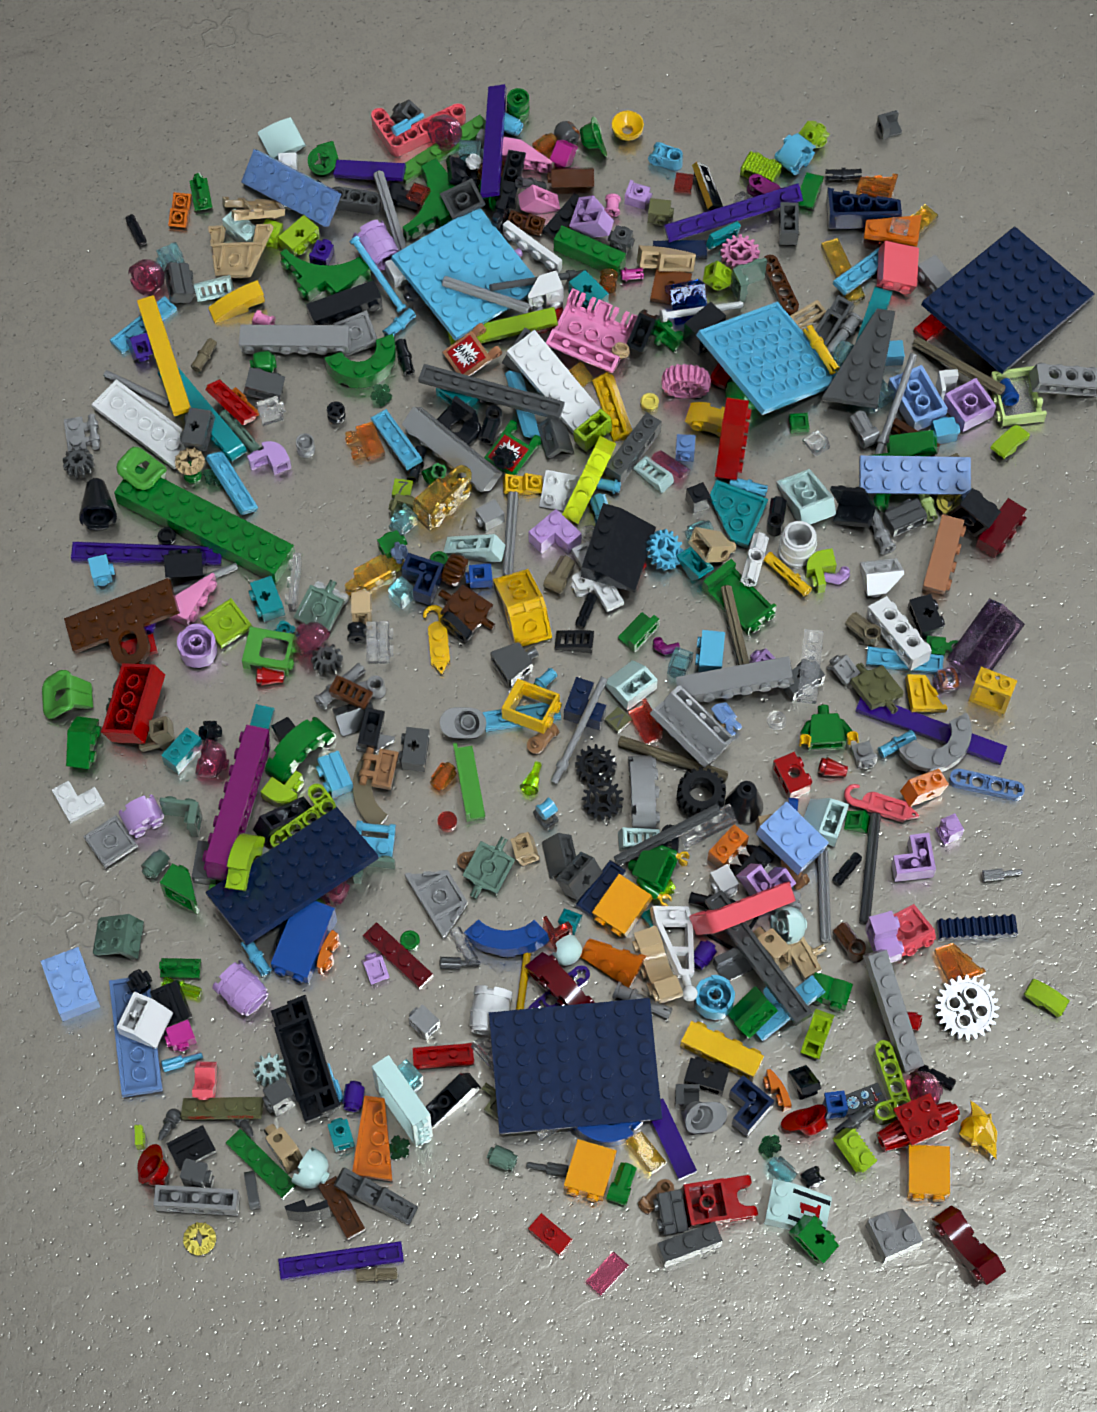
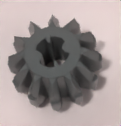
M72 447V452L66 451V457H63V468L69 476L74 475L77 479L79 475H82L85 478V473L91 474V468H94L93 455L90 454L88 449L83 450L79 447L78 450H75Z
M325 643L323 648L318 645V651H312L311 663L313 664V669L318 670L320 675L324 671L327 676L330 675V671L336 674V668L342 667L343 656L340 655L341 650L339 648L335 649L334 644L328 647V644Z

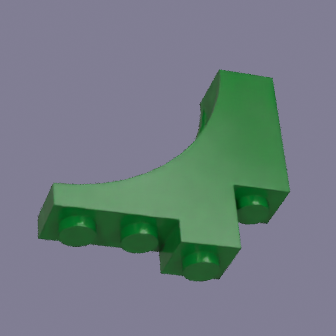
M437 158L421 166V174L428 192L420 212L413 220L403 226V237L406 241L417 238L421 233L433 229L436 225L440 228L453 220L440 193L456 185L449 183L448 173Z
M287 249L280 252L281 265L284 269H289L293 278L297 281L299 295L302 298L305 297L309 302L324 291L330 296L361 285L371 278L370 268L360 257L338 265H316L297 258Z
M933 430L889 435V442L887 443L888 453L868 456L938 454L937 436ZM876 494L874 496V505L878 507L881 513L885 512L888 508L891 494Z

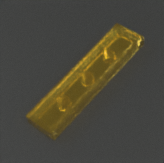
M838 238L821 243V248L835 278H838L852 268ZM860 285L844 296L845 299L852 303L865 299Z

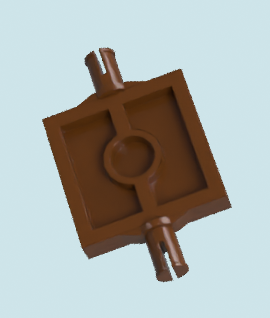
M462 584L452 595L443 589L439 592L438 596L447 601V604L441 610V615H444L446 611L452 612L472 633L482 624L490 630L495 627L496 624L487 619V614L493 608V604Z

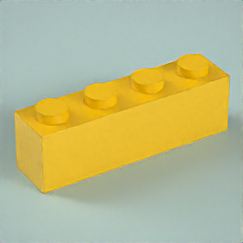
M699 1021L696 1023L690 1022L680 1044L681 1048L712 1063L718 1062L726 1065V1068H730V1072L741 1077L744 1075L751 1082H753L764 1059V1055L758 1049H749L743 1046L741 1041L737 1039L731 1040L718 1030L712 1031Z

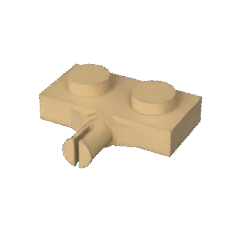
M802 937L797 943L789 945L791 947L792 960L804 980L812 975L814 976L815 972H822V968L817 961V955L827 951L824 944L813 949L807 944L805 938Z

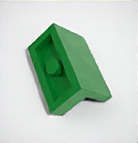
M641 612L618 636V640L635 652L659 627L660 619L655 615L649 618Z

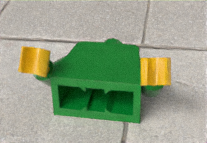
M819 705L817 707L818 714L811 715V720L806 721L800 731L799 746L807 744L808 750L845 748L846 739L848 745H851V741L859 743L858 733L853 731L845 720L840 718L838 713H829L828 705Z
M658 846L651 850H643L638 860H631L629 862L628 869L632 872L633 877L636 879V884L640 888L651 894L653 899H659L661 906H668L663 900L668 899L672 902L671 896L669 894L662 895L660 892L665 891L677 861L681 866H687L688 861L682 858L689 859L690 855L686 851L679 854L677 850L666 846Z

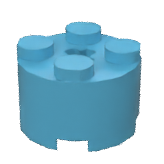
M798 133L793 136L789 134L783 141V147L774 156L778 163H781L784 168L794 175L800 173L799 169L802 166H808L815 155L813 149L816 148L815 145Z
M711 975V977L702 979L696 987L698 995L694 1000L696 1011L706 1019H724L732 1010L735 998V990L730 981L723 976ZM713 995L717 996L716 1000L712 999Z

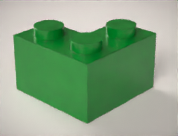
M76 716L67 730L66 766L89 769L92 763H95L97 752L94 751V745L97 743V738L101 737L102 726H99V719Z

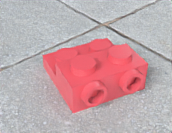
M915 904L893 914L894 917H898L900 923L896 936L904 947L902 957L905 955L912 956L917 952V949L922 946L929 947L936 940L935 929Z

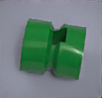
M521 88L512 89L507 95V113L521 121L525 120L530 113L529 94Z

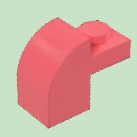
M197 1061L192 1097L199 1100L215 1098L217 1062Z

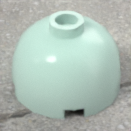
M782 906L775 909V915H771V928L788 945L800 941L807 928V921L799 909L792 906Z
M314 1147L309 1149L298 1165L299 1174L294 1173L292 1183L303 1189H313L320 1183L325 1184L330 1175L327 1172L329 1164L326 1156Z

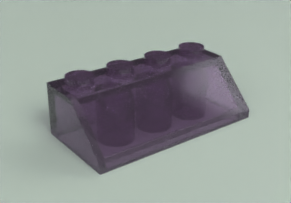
M989 598L946 658V661L975 682L981 667L989 670L994 669L1025 624L1005 605Z

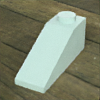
M495 534L447 537L443 552L448 556L457 554L464 556L466 559L481 562H501L506 545Z

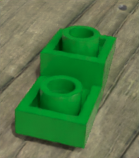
M806 173L800 188L804 201L797 202L800 207L814 209L824 176Z

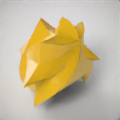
M970 1100L971 1112L961 1122L959 1135L968 1141L971 1146H982L986 1153H990L997 1160V1130L992 1122L991 1113L986 1114L981 1107Z

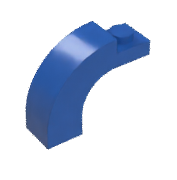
M643 1122L577 1127L573 1129L587 1142L603 1147H615L633 1139L634 1133L631 1129H638Z

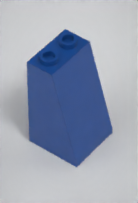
M314 901L288 918L271 961V967L275 974L290 976L293 981L300 984L303 982L309 984L317 967L321 947L337 923L335 908Z

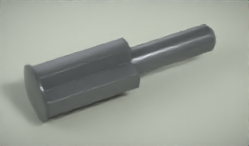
M440 956L439 967L446 969H460L461 966H480V961L461 960V957Z
M527 1162L526 1164L527 1168L544 1170L546 1174L563 1177L567 1176L569 1169L568 1165L547 1162V1165Z

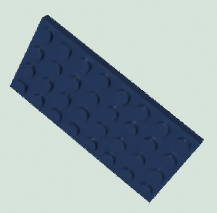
M335 807L255 859L251 865L246 891L225 888L226 878L205 893L247 946L378 860L379 857L338 807Z

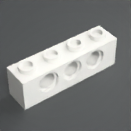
M886 596L868 606L866 617L872 624L880 627L882 637L910 671L929 661L932 651L930 645L923 641L919 632L915 628L913 629L907 617L899 612L893 601L891 602Z

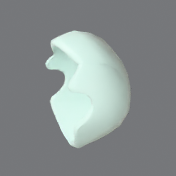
M567 935L556 942L557 952H553V956L557 959L559 965L568 966L574 964L580 958L582 946L575 935Z

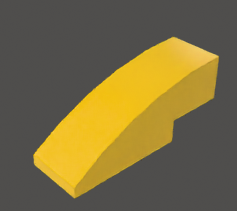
M258 280L228 293L208 307L214 323L216 324L249 312L248 308L265 302L264 293Z

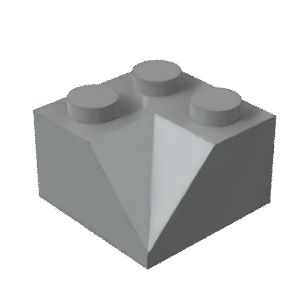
M903 1209L880 1214L869 1219L865 1225L883 1263L912 1251L923 1243L915 1223Z

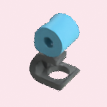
M549 797L542 804L535 806L533 815L544 829L559 821L555 815L558 812V808ZM551 816L553 817L551 823L546 824L542 821V819L546 820Z

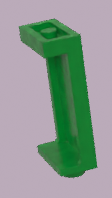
M730 559L703 580L702 589L726 613L721 587L725 585L731 586L741 629L749 635L752 632H757L766 620L770 621L775 617L777 605L775 603L771 605L753 586H744L740 582L742 575L735 569L736 563Z

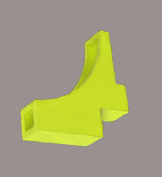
M599 436L562 515L565 518L579 524L614 451L616 443Z

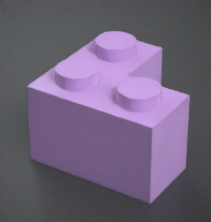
M594 196L579 197L569 227L590 238L609 236L614 220Z
M555 509L528 532L529 543L541 554L552 544L556 543L568 555L573 548L581 544L582 533Z
M930 834L910 835L907 842L909 854L893 856L891 865L894 882L932 878L935 874L936 867Z
M749 864L736 875L750 896L789 881L791 887L796 884L788 870L784 867H774L767 874L761 864Z
M892 911L870 916L865 931L872 951L887 950L890 961L895 962L901 960L904 947L902 942L897 939L896 934H898L900 923L898 917H894Z

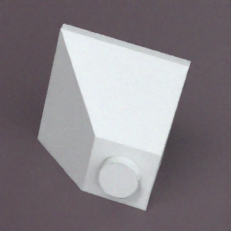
M897 558L860 562L864 590L871 597L887 594L904 575V569Z

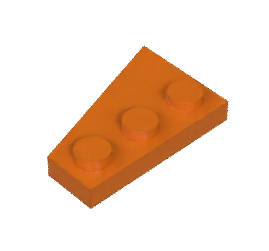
M921 215L866 220L864 239L889 241L917 247Z
M589 939L586 941L580 957L630 988L646 955L632 954L630 950H619L613 948L610 944Z

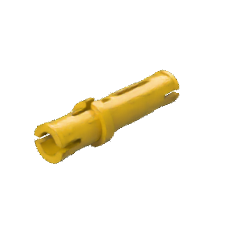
M813 325L807 326L808 331L804 328L803 333L810 341L811 348L815 349L831 375L835 374L836 371L834 369L839 371L840 367L826 348L823 338L819 337Z
M772 552L765 556L763 561L780 574L790 587H794L804 597L811 592L812 587L806 584L798 573L795 574Z

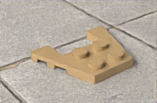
M222 197L224 207H244L245 210L231 211V217L234 221L261 218L278 219L280 216H285L284 207L276 200L255 199V201H246L245 198L229 200V197Z
M256 224L253 242L224 243L226 231L224 226H208V231L211 235L210 244L213 248L212 258L215 276L217 278L228 275L231 278H250L273 231V226L271 224Z

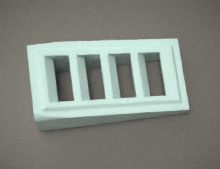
M230 275L194 284L198 302L222 298L234 291ZM223 283H226L227 290H224ZM217 284L219 285L220 292H217ZM208 286H211L212 294H210ZM201 287H204L205 289V296H203Z
M647 456L633 467L640 476L661 493L674 482L672 473Z
M622 827L618 831L619 850H627L642 842V835H644V840L649 838V835L654 836L660 833V830Z

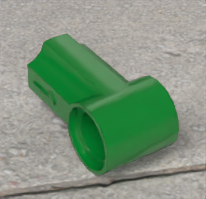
M436 463L423 470L422 476L430 486L445 478L447 469L445 465Z
M626 1162L620 1163L614 1182L611 1183L608 1190L607 1200L626 1206L637 1167Z

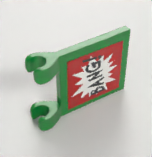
M514 420L509 421L503 433L484 457L496 467L492 459L496 455L494 451L507 446V449L513 450L517 459L513 461V467L510 469L506 468L502 472L511 475L518 474L533 452L542 443L541 437L538 435H534L529 445L513 436L512 434L517 430V422Z

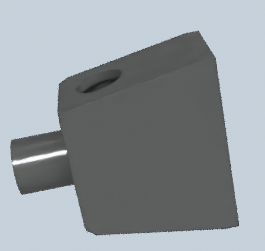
M519 642L490 652L491 661L508 688H511L517 679L524 678L533 670L531 660L539 656L534 646L524 650Z

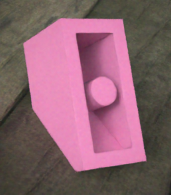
M533 184L518 194L520 209L527 213L536 215L560 210L557 194Z

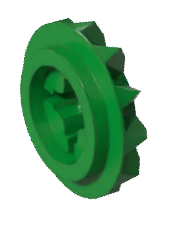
M319 146L309 153L307 159L308 166L313 173L326 175L334 169L336 157L329 148ZM318 153L322 158L329 157L324 162L326 168L322 164H314L319 160Z

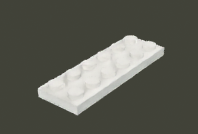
M535 330L507 350L506 354L540 395L565 402L560 419L572 433L573 430L600 409Z
M116 379L92 403V408L175 470V456L179 454V451L186 449L180 441L183 429Z

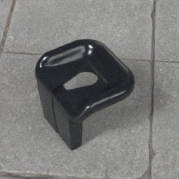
M455 396L452 399V405L448 406L437 420L450 431L451 425L460 419L465 421L461 430L453 433L470 446L479 436L481 424L479 423L476 410Z

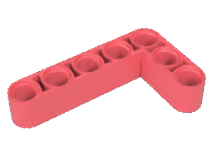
M453 104L411 125L412 128L395 136L391 131V127L395 124L388 113L382 108H376L371 113L372 127L389 153L394 157H399L464 125L466 122V109L462 104Z
M788 881L721 908L697 912L690 915L689 918L695 935L713 934L796 901L791 884Z

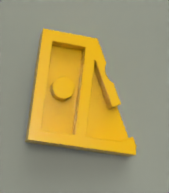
M907 674L905 682L911 712L945 713L948 710L947 705H943L937 697L939 694L931 686L926 675Z

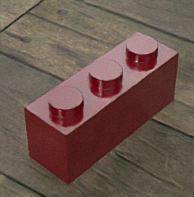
M1007 498L999 509L1001 513L990 528L982 532L976 544L977 548L993 558L998 553L1002 554L1007 547L1005 543L1008 539L1012 540L1017 533L1016 528L1018 526L1022 527L1027 519L1025 516L1027 509L1010 498Z

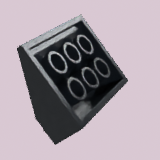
M603 503L581 567V577L635 593L648 554L646 548L650 547L647 541L651 540L649 536L654 534L656 527L620 507Z

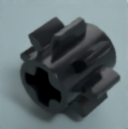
M507 446L494 451L496 455L492 459L496 467L504 471L506 468L510 469L514 466L513 461L517 458L513 450L507 449Z
M203 721L204 726L199 727V737L204 740V744L218 743L217 739L222 737L221 726L217 724V721Z
M138 969L128 976L130 981L127 984L132 993L137 991V993L143 994L151 988L150 982H152V979L147 970L142 972L141 969Z

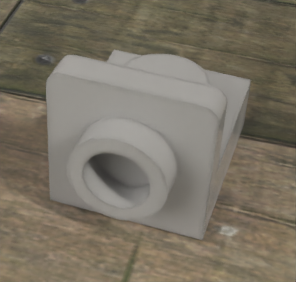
M847 655L834 656L829 661L831 664L826 667L828 671L833 670L844 685L848 684L851 678L856 677L860 673Z
M870 741L851 745L850 749L858 769H869L876 764L878 757L877 754H874Z

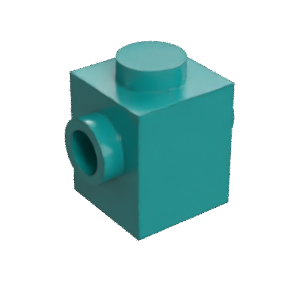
M337 1118L332 1120L330 1124H327L335 1152L355 1147L347 1119Z

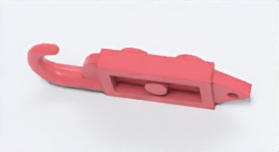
M851 784L844 791L847 803L865 809L867 812L879 813L883 817L902 823L906 820L919 818V814L912 807H909L907 802L877 792L866 793L862 800L853 798L850 795V791L854 788H860L859 784Z

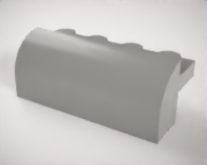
M681 685L674 689L650 713L704 768L710 765L735 739Z

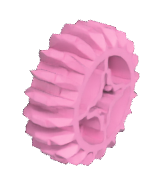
M684 363L683 365L677 364L676 366L672 365L670 368H666L662 375L661 385L664 392L668 393L669 396L681 399H695L707 395L711 379L708 371L704 370L703 367L699 368L698 365L693 366L692 364L686 365Z

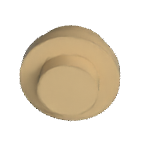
M617 342L611 350L612 354L619 356L620 359L627 358L630 353L629 346L623 342Z

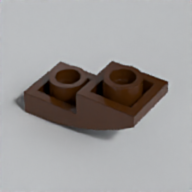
M514 210L510 211L507 219L526 234L536 236L541 235L546 219L529 213L526 216Z

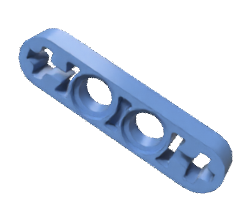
M954 769L949 777L950 784L955 788L1012 801L1020 800L1025 792L1023 784L1018 781L964 769ZM957 775H960V782L956 781L955 777ZM967 777H970L968 784H965ZM978 778L982 781L983 785L976 787L972 784V780ZM999 783L1002 789L995 791L991 788V784ZM1008 785L1007 792L1004 793L1005 787ZM1014 788H1017V795L1013 794L1012 790Z

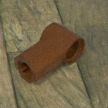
M847 922L838 925L833 930V934L847 952L848 959L852 962L862 961L866 951L865 942L858 938ZM858 948L861 950V952L855 953L852 951V949Z

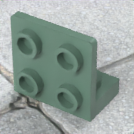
M766 258L755 259L750 263L740 264L733 268L730 288L737 301L746 303L748 285L765 279Z
M172 796L160 797L159 802L163 814L184 817V822L187 823V830H189L191 837L199 838L203 817L199 802L190 798L179 800Z

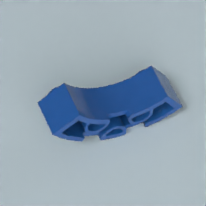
M478 919L464 932L467 941L474 947L485 953L499 955L500 957H516V955L532 953L550 942L548 933L535 920L518 929L498 930L485 925Z

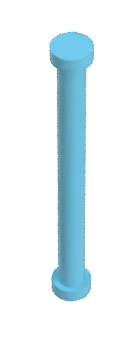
M355 236L349 242L358 250L397 307L396 311L398 313L402 312L407 306L398 298L359 241L360 237Z

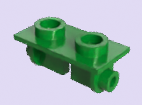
M200 173L194 174L193 180H190V187L195 211L213 208L207 178H203Z
M161 958L159 962L160 978H200L201 959Z

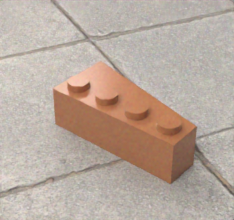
M942 514L922 590L944 595L946 590H950L952 580L949 579L950 572L954 573L957 562L954 561L955 554L959 555L962 545L958 543L959 538L964 537L966 526H963V519Z

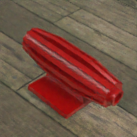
M928 1093L894 1108L893 1111L897 1120L877 1132V1140L884 1152L909 1145L913 1146L948 1131V1126L958 1120L960 1111L957 1105L952 1104L950 1101L935 1104L931 1094Z

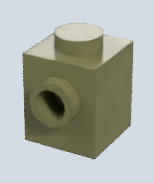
M650 198L647 223L657 225L669 224V219H673L674 208H671V200Z

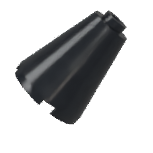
M93 478L87 482L79 514L80 523L86 525L87 529L90 530L108 529L109 525L112 523L114 525L117 520V513L107 486L99 478Z
M751 781L741 782L726 797V814L733 822L740 825L751 824L763 812V800L755 784Z

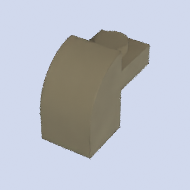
M168 716L149 720V731L145 744H139V749L142 752L161 748L164 751L174 742V725Z

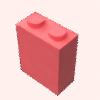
M885 241L878 251L877 287L889 291H897L901 294H911L917 287L919 248Z

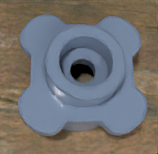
M395 542L394 548L391 549V555L398 564H402V560L407 557L408 550L404 544L400 545L399 542Z

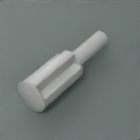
M1002 868L982 870L983 882L1004 880L1006 876L1022 875L1023 871L1022 869L1003 871Z

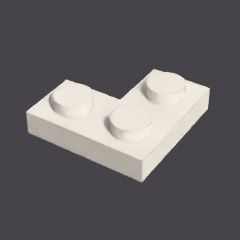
M69 781L52 789L70 824L105 805L95 787L77 796Z

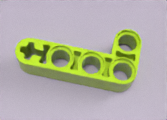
M313 784L308 789V796L313 807L271 836L270 843L273 848L279 845V841L283 842L288 839L287 835L291 837L295 829L302 830L310 824L308 821L311 818L319 819L325 815L326 812L324 810L327 807H333V809L337 807L334 800L321 784ZM317 792L322 793L318 798L313 797Z
M881 1040L875 1046L873 1057L888 1100L880 1102L875 1106L873 1120L879 1125H885L897 1120L893 1109L897 1105L910 1102L911 1099L892 1044L889 1041ZM880 1049H882L884 1052L887 1051L885 1056L883 1052H879ZM891 1067L894 1073L888 1074L884 1068ZM891 1086H898L901 1092H893ZM885 1110L888 1116L881 1117L878 1111Z

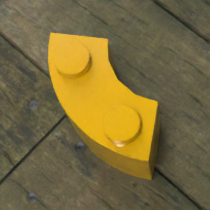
M707 402L690 403L685 422L693 430L711 432L720 437L725 407L722 406L721 409L711 407V403Z

